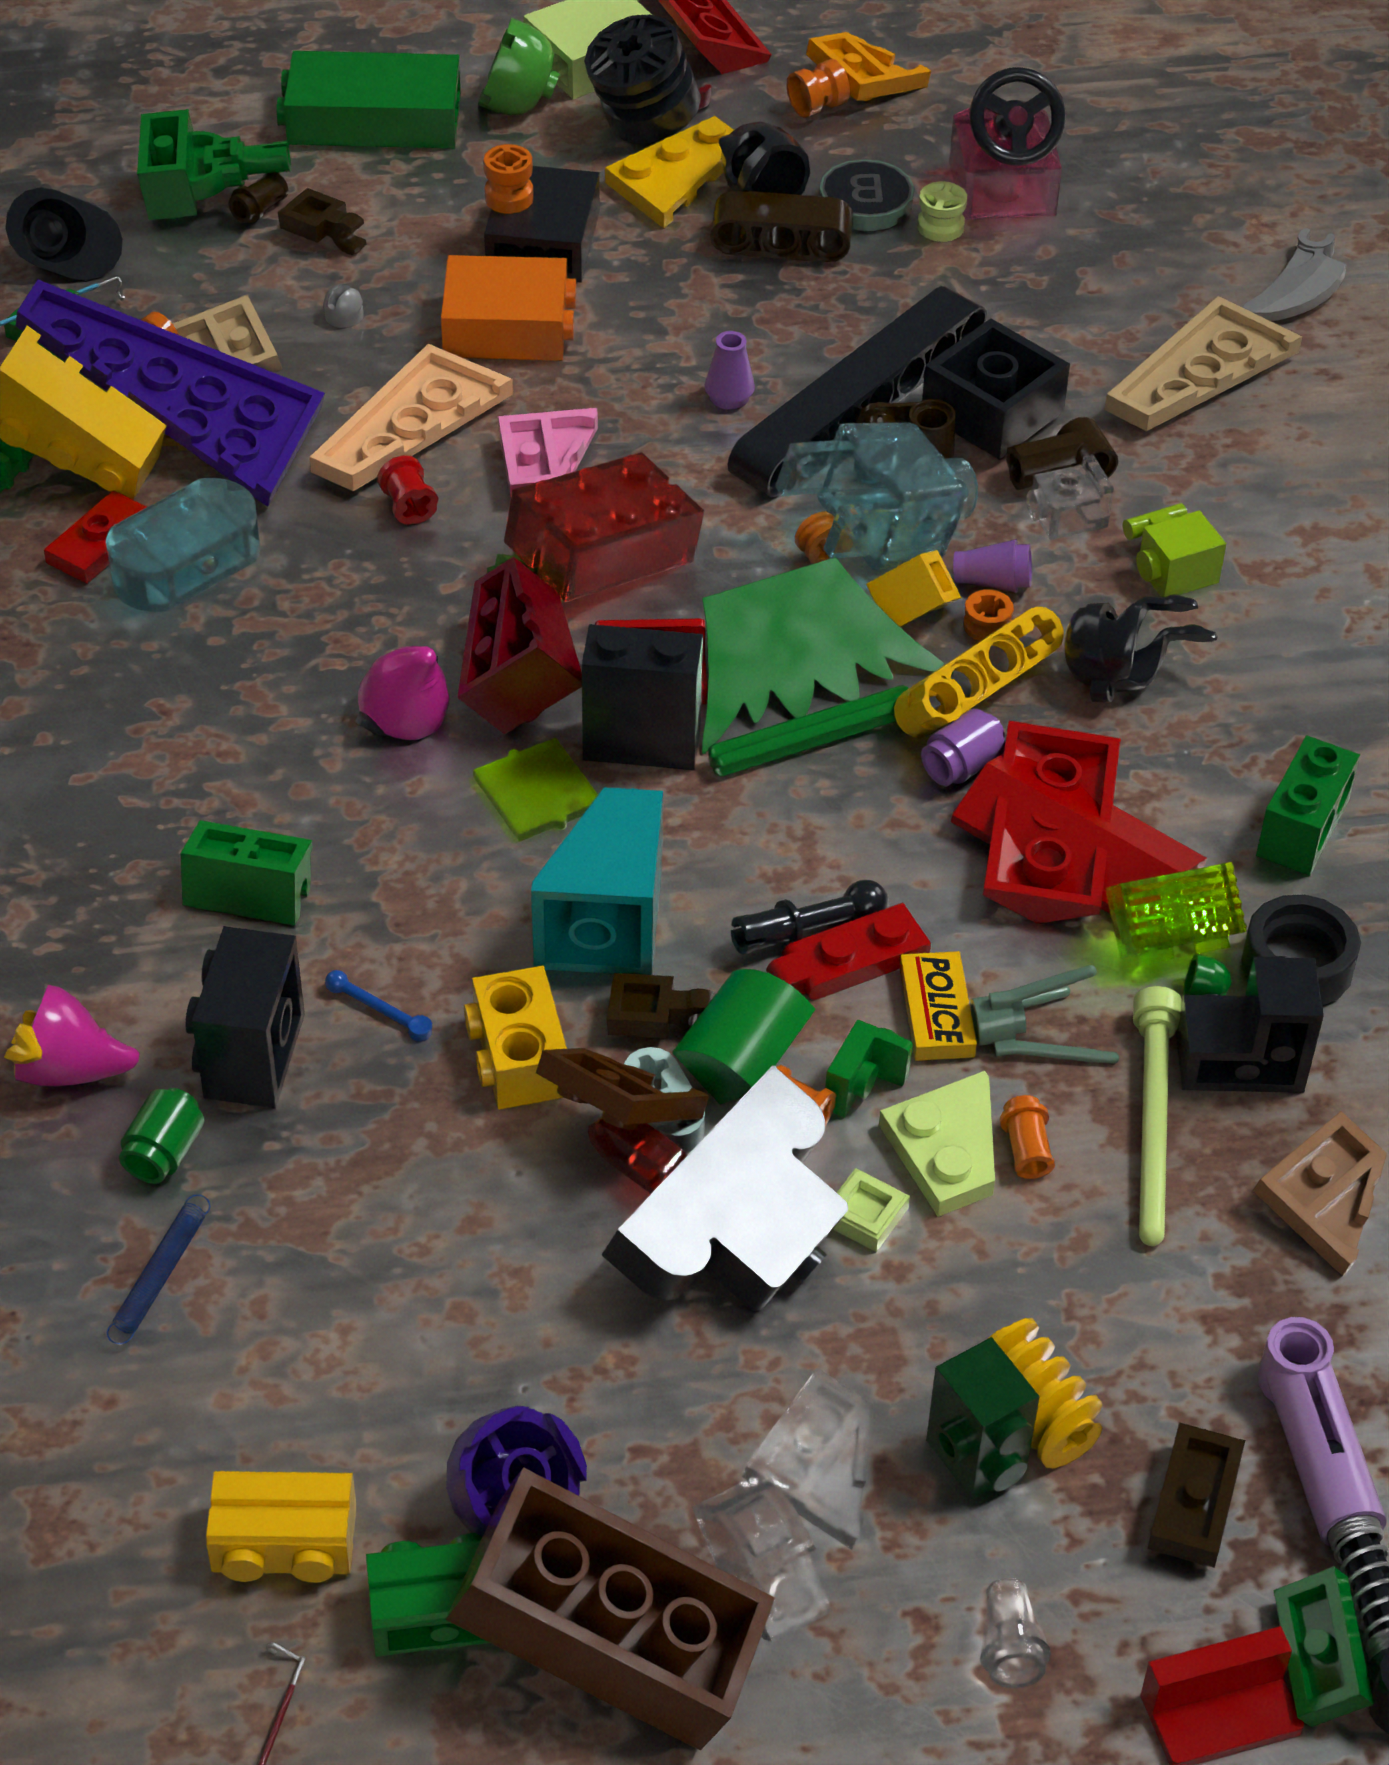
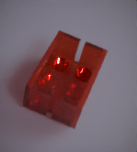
M640 452L513 489L504 543L531 569L538 567L537 575L558 592L564 602H568L694 562L705 510L677 484H669L670 478L646 455Z

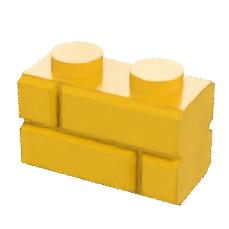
M215 1471L213 1473L210 1499L211 1508H209L206 1545L211 1572H221L227 1578L241 1582L257 1580L262 1577L263 1573H292L295 1578L312 1583L326 1581L333 1574L351 1573L356 1517L353 1473Z

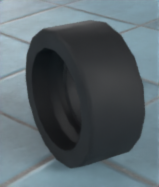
M1305 894L1283 895L1265 902L1251 916L1241 957L1246 978L1249 979L1253 957L1276 956L1266 945L1268 941L1280 936L1299 935L1314 939L1324 945L1336 958L1334 962L1317 967L1322 1006L1338 1000L1351 985L1361 946L1356 924L1341 908L1325 899Z

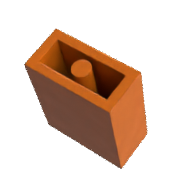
M448 255L441 313L443 350L461 358L563 361L564 340H574V310L567 309H576L577 293L576 279L567 278V258Z

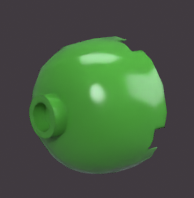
M511 17L491 65L485 89L481 92L478 105L505 115H522L532 110L539 102L541 96L550 100L560 73L552 70L554 52L550 42L540 31L529 24Z

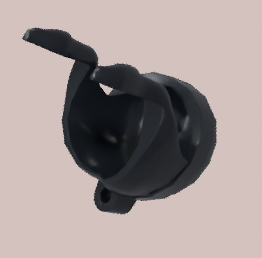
M1176 594L1167 597L1146 596L1130 605L1119 616L1109 603H1090L1086 607L1075 611L1070 619L1065 634V658L1074 678L1090 687L1092 702H1112L1115 693L1144 689L1149 686L1157 676L1170 641L1212 642L1216 641L1218 636L1216 632L1195 624L1167 627L1161 630L1148 646L1135 651L1138 631L1147 611L1185 612L1198 609L1197 601Z

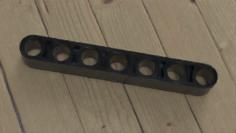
M945 286L934 289L744 434L731 450L727 464L728 471L770 497L781 495L858 434L855 420L858 412L863 407L876 402L898 403L924 383L925 365L985 323L987 319L986 309Z

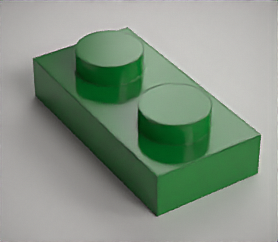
M1333 1566L1275 1589L1274 1596L1280 1626L1292 1649L1288 1670L1297 1718L1310 1727H1314L1373 1705L1374 1701L1348 1576Z

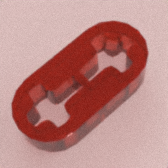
M601 1114L589 1125L587 1130L589 1139L599 1155L650 1194L687 1157V1154L677 1144L648 1123L639 1124L638 1128L634 1130L623 1129L604 1121Z

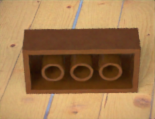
M523 1467L497 1503L446 1620L701 1751L732 1717L775 1597Z

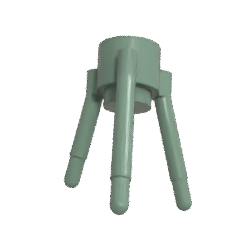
M1093 965L1073 971L1070 970L1011 990L989 993V996L970 999V1009L977 1045L993 1044L996 1057L1022 1054L1094 1063L1116 1064L1119 1061V1055L1116 1052L1018 1041L1015 1039L1016 1034L1026 1033L1024 1008L1069 996L1071 990L1068 985L1096 975L1097 969Z

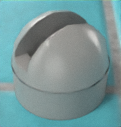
M341 283L332 286L325 294L323 308L324 318L327 323L335 327L347 328L357 325L362 321L364 310L363 300L359 291L350 288L347 284Z

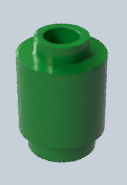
M178 1088L156 1089L149 1093L121 1139L122 1151L119 1155V1161L128 1173L144 1182L157 1184L161 1183L166 1175H172L177 1171L205 1123L204 1116L199 1109L196 1099Z

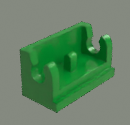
M200 820L180 853L182 905L295 926L300 917V895L308 896L310 891L312 840Z

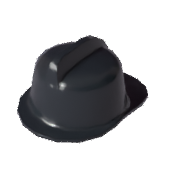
M39 187L26 190L15 198L7 212L5 229L9 243L19 257L34 266L71 279L88 281L103 277L111 271L121 256L123 239L118 224L107 211L93 203L54 189Z

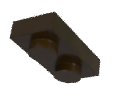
M1179 1422L1147 1549L1215 1568L1245 1440Z

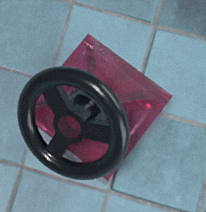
M1023 67L1000 70L989 76L978 87L970 108L953 115L949 165L954 184L962 187L967 193V205L962 213L965 219L1056 216L1062 173L1056 146L1064 132L1066 111L1059 90L1043 74ZM1012 82L1027 83L1041 91L1027 102L1020 100L1005 101L993 94L999 87ZM1048 106H1050L1051 109V125L1049 122L1047 111L1043 110Z

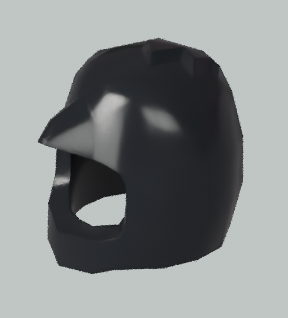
M752 122L741 125L729 135L719 138V145L722 150L721 162L727 184L732 190L802 195L804 193L811 173L808 155L802 146L781 127L764 122Z

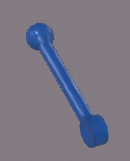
M333 970L327 974L325 985L330 992H344L408 1028L410 1038L417 1042L426 1041L431 1037L432 1022L428 1017L424 1015L409 1016L349 982L347 975L343 971Z

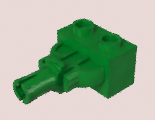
M189 109L141 114L137 175L149 220L179 219L185 216L197 215V200L212 197L228 187L244 186L245 180H249V175L291 172V156L287 140L245 146L240 136L223 138L211 132L194 131Z

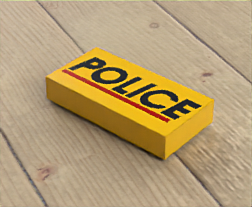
M960 951L901 954L899 969L915 1061L975 1058L977 1042Z

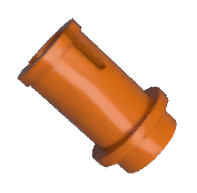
M1021 1095L1014 1097L1004 1104V1111L999 1119L1001 1128L1006 1133H1009L1015 1160V1172H1017L1019 1177L1025 1179L1043 1177L1053 1171L1055 1167L1045 1128L1049 1121L1048 1109L1043 1104H1040L1039 1099L1035 1096Z

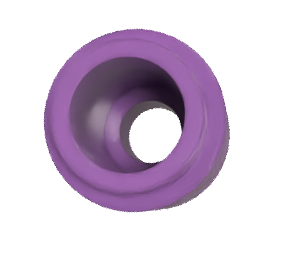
M979 709L968 710L957 720L949 723L929 737L927 746L921 752V759L925 770L934 781L944 786L965 782L981 771L988 761L1004 754V729L999 720L993 715Z

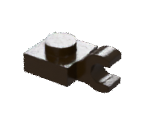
M306 188L278 211L280 228L318 243L324 237L329 236L341 251L349 255H355L367 245L365 239L354 234L364 224V219L355 213H347L344 201Z
M614 973L606 1019L608 1035L668 1038L670 1024L678 1026L687 1033L714 997V991L700 988L684 991L675 990L674 976Z

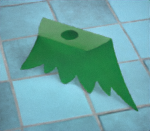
M836 557L703 597L708 649V699L702 754H705L708 748L722 737L738 714L743 703H745L753 723H758L766 710L770 691L774 692L792 716L798 718L806 715L809 710L814 693V680L844 700L852 701L858 699L860 694L856 663L870 673L888 680L893 679V674L885 658L931 672L936 671L945 664L900 628L856 583Z

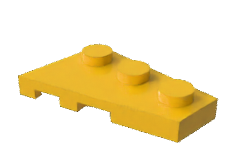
M716 116L703 120L692 127L605 167V183L665 229L673 221V212L681 205L688 207L697 198V190L705 182H714L724 173L719 138L729 135L734 129Z

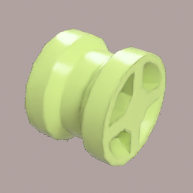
M944 181L932 182L924 186L920 191L919 205L922 209L918 214L917 229L919 233L927 239L939 242L952 241L959 238L963 234L965 217L962 213L967 205L966 191L957 184Z

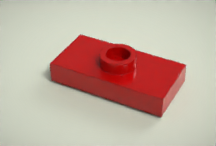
M113 490L44 549L46 563L88 584L156 524L154 510Z

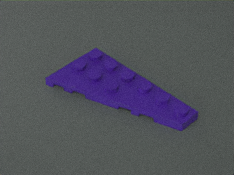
M38 279L17 310L16 327L24 331L26 326H29L41 335L37 342L64 361L71 356L82 364L83 367L80 373L105 391L110 386L114 387L166 425L165 434L267 507H269L322 408L325 393Z

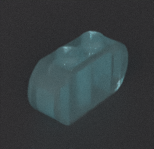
M202 478L113 525L106 537V549L115 594L122 602L138 610L148 612L169 611L256 562L260 553V538L256 503L252 494L242 485L230 480Z

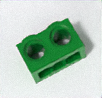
M1306 735L1266 808L1256 856L1310 876L1349 802L1360 754Z

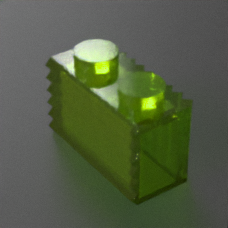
M1232 862L1121 883L1106 888L1120 958L1138 955L1139 964L1143 966L1175 959L1173 947L1193 944L1195 954L1231 948L1228 936L1247 931V925L1244 921L1245 914L1241 909L1242 901L1239 898L1240 890L1236 886L1237 878L1234 875L1235 867Z

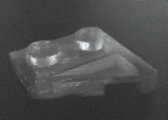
M816 1368L748 1462L742 1477L852 1550L863 1528V1519H860L863 1487L867 1480L868 1455L866 1454V1447L871 1433L873 1404Z

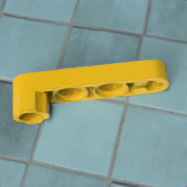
M1036 606L904 691L897 698L894 706V714L899 727L912 737L923 738L957 720L962 714L1045 659L1062 645L1064 630L1059 617L1046 607ZM1037 627L1042 636L1037 641L1024 647L1019 638ZM990 646H997L1006 653L1009 662L1007 672H1001L992 665L989 659ZM953 671H959L969 679L971 684L969 698L965 697L958 682L955 679H951ZM934 696L941 703V705L935 708L932 707L929 701Z

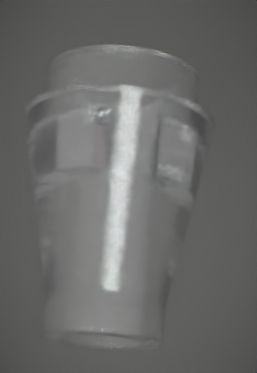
M1016 1578L998 1579L992 1582L986 1589L987 1609L980 1661L984 1669L989 1672L992 1681L1006 1688H1023L1035 1684L1044 1676L1046 1665L1051 1657V1651L1030 1603L1026 1584Z

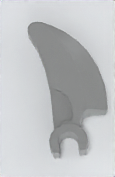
M1304 228L1298 234L1297 250L1286 268L1267 289L1245 303L1242 308L1269 321H1275L1300 315L1328 300L1339 288L1346 275V263L1332 259L1335 235L1329 233L1323 241L1313 242L1310 241L1311 229Z

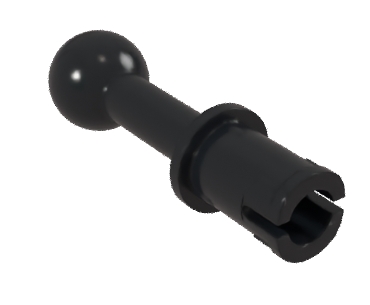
M859 880L847 888L843 897L796 908L790 900H781L776 903L774 909L734 917L731 926L734 928L741 926V928L731 930L732 942L736 950L742 955L781 943L787 946L792 942L802 939L803 931L848 919L853 921L889 908V897L886 890L879 883L873 880Z

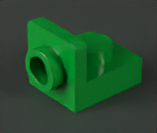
M857 1019L827 1070L825 1088L835 1092L837 1095L833 1113L845 1118L857 1096L862 1099L868 1097L877 1077L898 1086H903L909 1077L913 1043L892 1030L878 1028Z

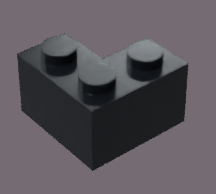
M1286 956L1253 957L1245 996H1220L1217 994L1184 995L1180 1011V1021L1176 1031L1182 1090L1304 1093L1324 1017L1316 958H1290Z

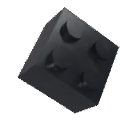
M990 318L925 365L922 400L937 399L950 404L956 413L955 433L1000 460L1007 455V447L1023 443L1064 412L1070 363Z
M223 926L216 950L208 949L204 956L201 974L203 985L200 997H191L187 1007L186 1032L194 1034L195 1039L192 1052V1071L200 1073L204 1099L276 1108L305 1015L296 936Z

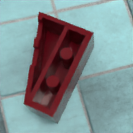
M514 556L474 583L457 695L458 699L505 735L524 722H532L542 711L582 687V672L559 593Z

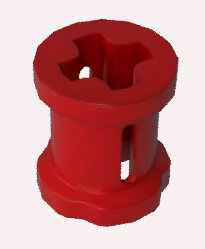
M402 455L392 458L380 468L377 476L378 484L384 494L392 498V512L399 522L405 525L420 524L434 515L437 511L439 498L434 489L425 484L423 480L424 469L418 459Z

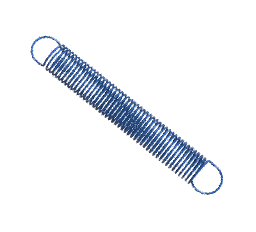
M193 1195L184 1203V1206L112 1320L113 1324L108 1327L107 1337L111 1342L124 1344L132 1338L205 1219V1215L209 1212L211 1206L205 1196ZM194 1196L204 1197L209 1203L208 1211L204 1214L200 1207L187 1203V1201ZM186 1204H191V1205L196 1206L197 1208H199V1209L203 1212V1215H202V1213H201L198 1209H196L195 1207H192V1206L186 1205ZM185 1206H188V1207L194 1208L195 1210H197V1211L201 1214L202 1218L200 1217V1215H199L196 1211H194V1210H192V1209H190V1208H184V1207H185ZM183 1209H189V1210L195 1212V1213L200 1217L201 1220H199V1218H198L195 1214H193L192 1212L187 1211V1210H183ZM184 1211L191 1213V1214L194 1215L197 1219H195V1218H194L193 1216H191L190 1214L185 1213ZM116 1319H117L122 1325H124V1326H126V1327H129V1328H132L133 1330L127 1329V1328L121 1326V1325L116 1321ZM120 1320L129 1324L130 1326L123 1324ZM116 1323H117L120 1327H122L123 1329H126V1330H129V1331H133V1332H127V1331H124V1330L120 1329L119 1327L116 1326ZM112 1325H115L119 1330L133 1334L127 1341L117 1343L110 1339L108 1331Z

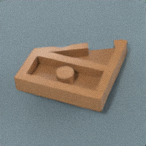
M1340 1111L1260 1178L1253 1192L1343 1276L1350 1270L1357 1259L1359 1252L1357 1246L1363 1226L1369 1218L1374 1201V1188L1381 1177L1387 1153Z

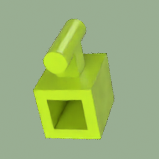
M1179 503L1123 521V532L1128 540L1142 537L1140 551L1136 556L1137 568L1141 577L1146 582H1150L1161 597H1167L1172 594L1181 595L1219 583L1227 543L1200 510L1188 513L1185 505Z

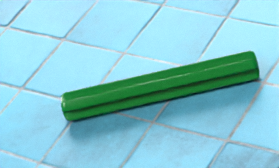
M905 685L896 686L712 744L708 748L710 767H712L716 776L723 777L896 722L894 714L896 700L909 688Z

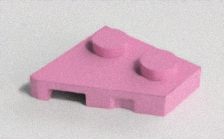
M597 408L498 416L499 437L511 501L563 496L598 429Z

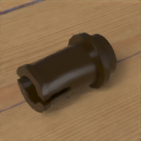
M273 172L264 174L262 178L248 187L239 186L233 190L228 202L231 214L241 223L257 222L262 218L263 211L288 196L286 194L288 192L287 182L279 173Z

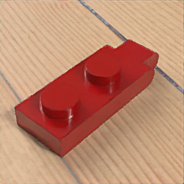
M902 902L788 944L782 951V957L776 958L768 964L766 972L784 980L802 995L807 993L810 999L817 1000L899 970L901 954L930 953L931 942Z

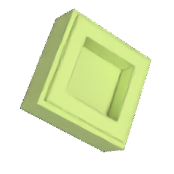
M855 1168L837 1191V1194L847 1202L848 1210L833 1230L877 1252L909 1209L910 1196Z

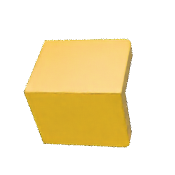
M938 550L919 554L866 584L875 603L900 628L930 611L944 608L962 598Z

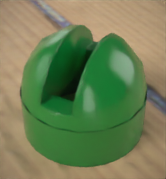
M1195 954L1187 970L1183 996L1204 994L1226 996L1232 983L1229 970L1223 963L1214 958Z

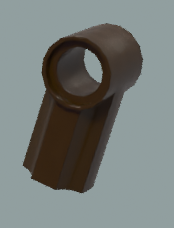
M1078 417L1070 420L1062 426L1057 436L1007 447L1006 455L1010 480L1016 490L1076 477L1080 484L1086 486L1097 485L1111 477L1119 463L1118 455L1097 423L1089 417Z

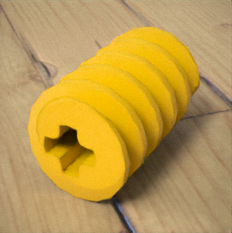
M1024 1318L1010 1326L1001 1328L990 1337L995 1340L1040 1396L1031 1448L1038 1450L1037 1457L1046 1468L1055 1469L1078 1459L1094 1446L1101 1435L1102 1426L1100 1423H1094L1093 1420L1100 1413L1103 1404L1096 1395H1089L1079 1399L1085 1391V1381L1081 1376H1071L1064 1379L1071 1366L1064 1356H1056L1049 1359L1055 1347L1049 1337H1040L1034 1340L1039 1326L1033 1318Z

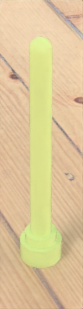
M1161 986L1144 988L1137 992L1133 999V1023L1144 1037L1139 1237L1148 1246L1159 1245L1165 1235L1169 1038L1178 1029L1182 998L1176 991Z

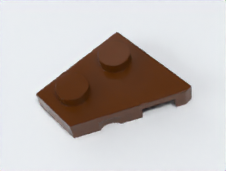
M585 1048L543 1050L536 1070V1074L558 1086L557 1093L560 1096L577 1103L591 1104L603 1111L602 1119L623 1129L634 1130L642 1123L702 1119L709 1099V1095L693 1088L688 1092L663 1093L653 1087L656 1078L655 1074L634 1066L619 1063L607 1056Z

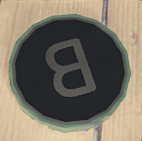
M861 159L846 161L832 167L822 177L819 196L834 197L848 203L854 216L853 230L876 231L897 225L898 218L903 215L906 218L911 213L914 200V185L910 177L896 166L883 161Z

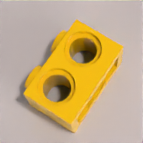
M544 965L472 978L473 1003L463 1005L465 1024L469 1040L480 1039L483 1050L475 1051L481 1087L492 1086L498 1110L564 1098L557 1093L558 1086L536 1074L543 1050L567 1049Z

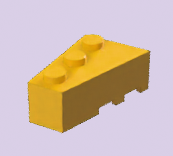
M26 326L0 366V439L12 447L22 448L48 460L57 468L70 470L96 482L107 491L111 492L114 490L134 500L160 457L166 425L114 387L110 386L107 392L103 391L79 373L83 367L82 364L71 356L65 362L57 358L37 343L41 335L29 326Z

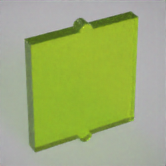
M556 737L522 751L513 749L509 752V756L473 770V778L519 842L555 827L558 829L566 828L567 822L582 817L598 796L595 789Z

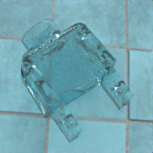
M909 422L843 423L839 426L835 439L832 441L790 443L775 486L782 496L817 494L818 500L824 509L835 517L823 548L830 558L862 556L870 568L875 571L896 568L919 554L938 550L941 558H943L959 520H964L971 516L978 499V483L970 463L963 458H944L921 429L914 423Z

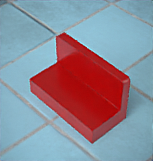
M1281 1626L1148 1662L1140 1696L1169 1765H1196L1301 1735L1304 1722L1297 1718L1295 1702L1284 1680L1292 1649Z

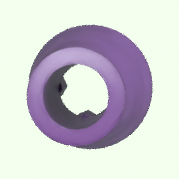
M726 331L717 336L716 348L704 385L711 402L722 409H737L744 406L755 390L746 349L747 340L743 334L736 331Z
M1017 539L968 551H955L953 560L955 584L967 583L1015 593L1018 592L1019 587H1031L1032 553L1030 544H1018Z

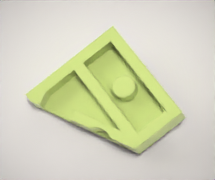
M985 1071L880 1110L879 1127L938 1217L993 1195L995 1169L989 1076Z

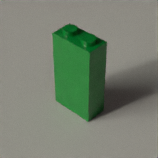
M293 51L290 69H282V97L277 98V123L286 127L288 145L455 149L461 100L460 54Z

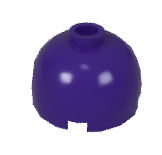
M513 1406L503 1408L473 1421L456 1439L447 1461L446 1489L455 1515L470 1533H476L483 1537L497 1503L523 1467L579 1496L580 1482L587 1481V1464L579 1440L562 1419L551 1413L543 1414L529 1407Z

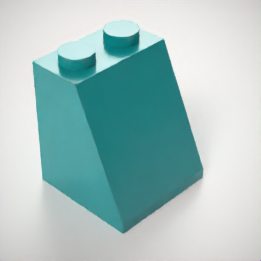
M604 787L532 881L533 967L544 965L545 970L652 975L662 876L663 791Z

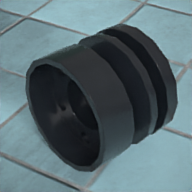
M647 14L632 15L615 21L599 32L588 46L584 59L587 74L594 86L596 95L600 98L602 109L611 130L621 139L636 144L654 143L663 140L686 127L698 112L701 94L690 63L687 61L676 28L665 18Z

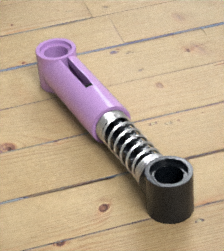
M1289 1317L1280 1320L1270 1330L1258 1372L1259 1387L1264 1395L1275 1404L1320 1539L1325 1545L1331 1546V1550L1334 1551V1559L1342 1564L1339 1570L1345 1575L1346 1569L1349 1585H1351L1350 1590L1355 1613L1359 1614L1357 1624L1361 1630L1365 1631L1362 1636L1363 1643L1370 1660L1368 1669L1373 1681L1371 1692L1374 1704L1369 1706V1713L1376 1725L1389 1734V1561H1386L1389 1548L1380 1544L1384 1537L1383 1529L1386 1526V1516L1331 1365L1334 1353L1333 1340L1327 1330L1317 1322L1304 1317ZM1290 1361H1294V1362L1300 1363V1364H1302V1365H1297V1364H1294V1363H1292V1362H1290Z

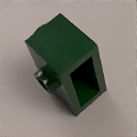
M992 1337L935 1367L926 1436L928 1444L972 1500L993 1488L996 1491L1005 1490L1024 1475L1028 1466L1040 1398L1038 1393Z

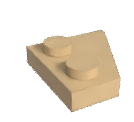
M248 295L173 323L178 334L182 337L273 373L282 370L278 354Z

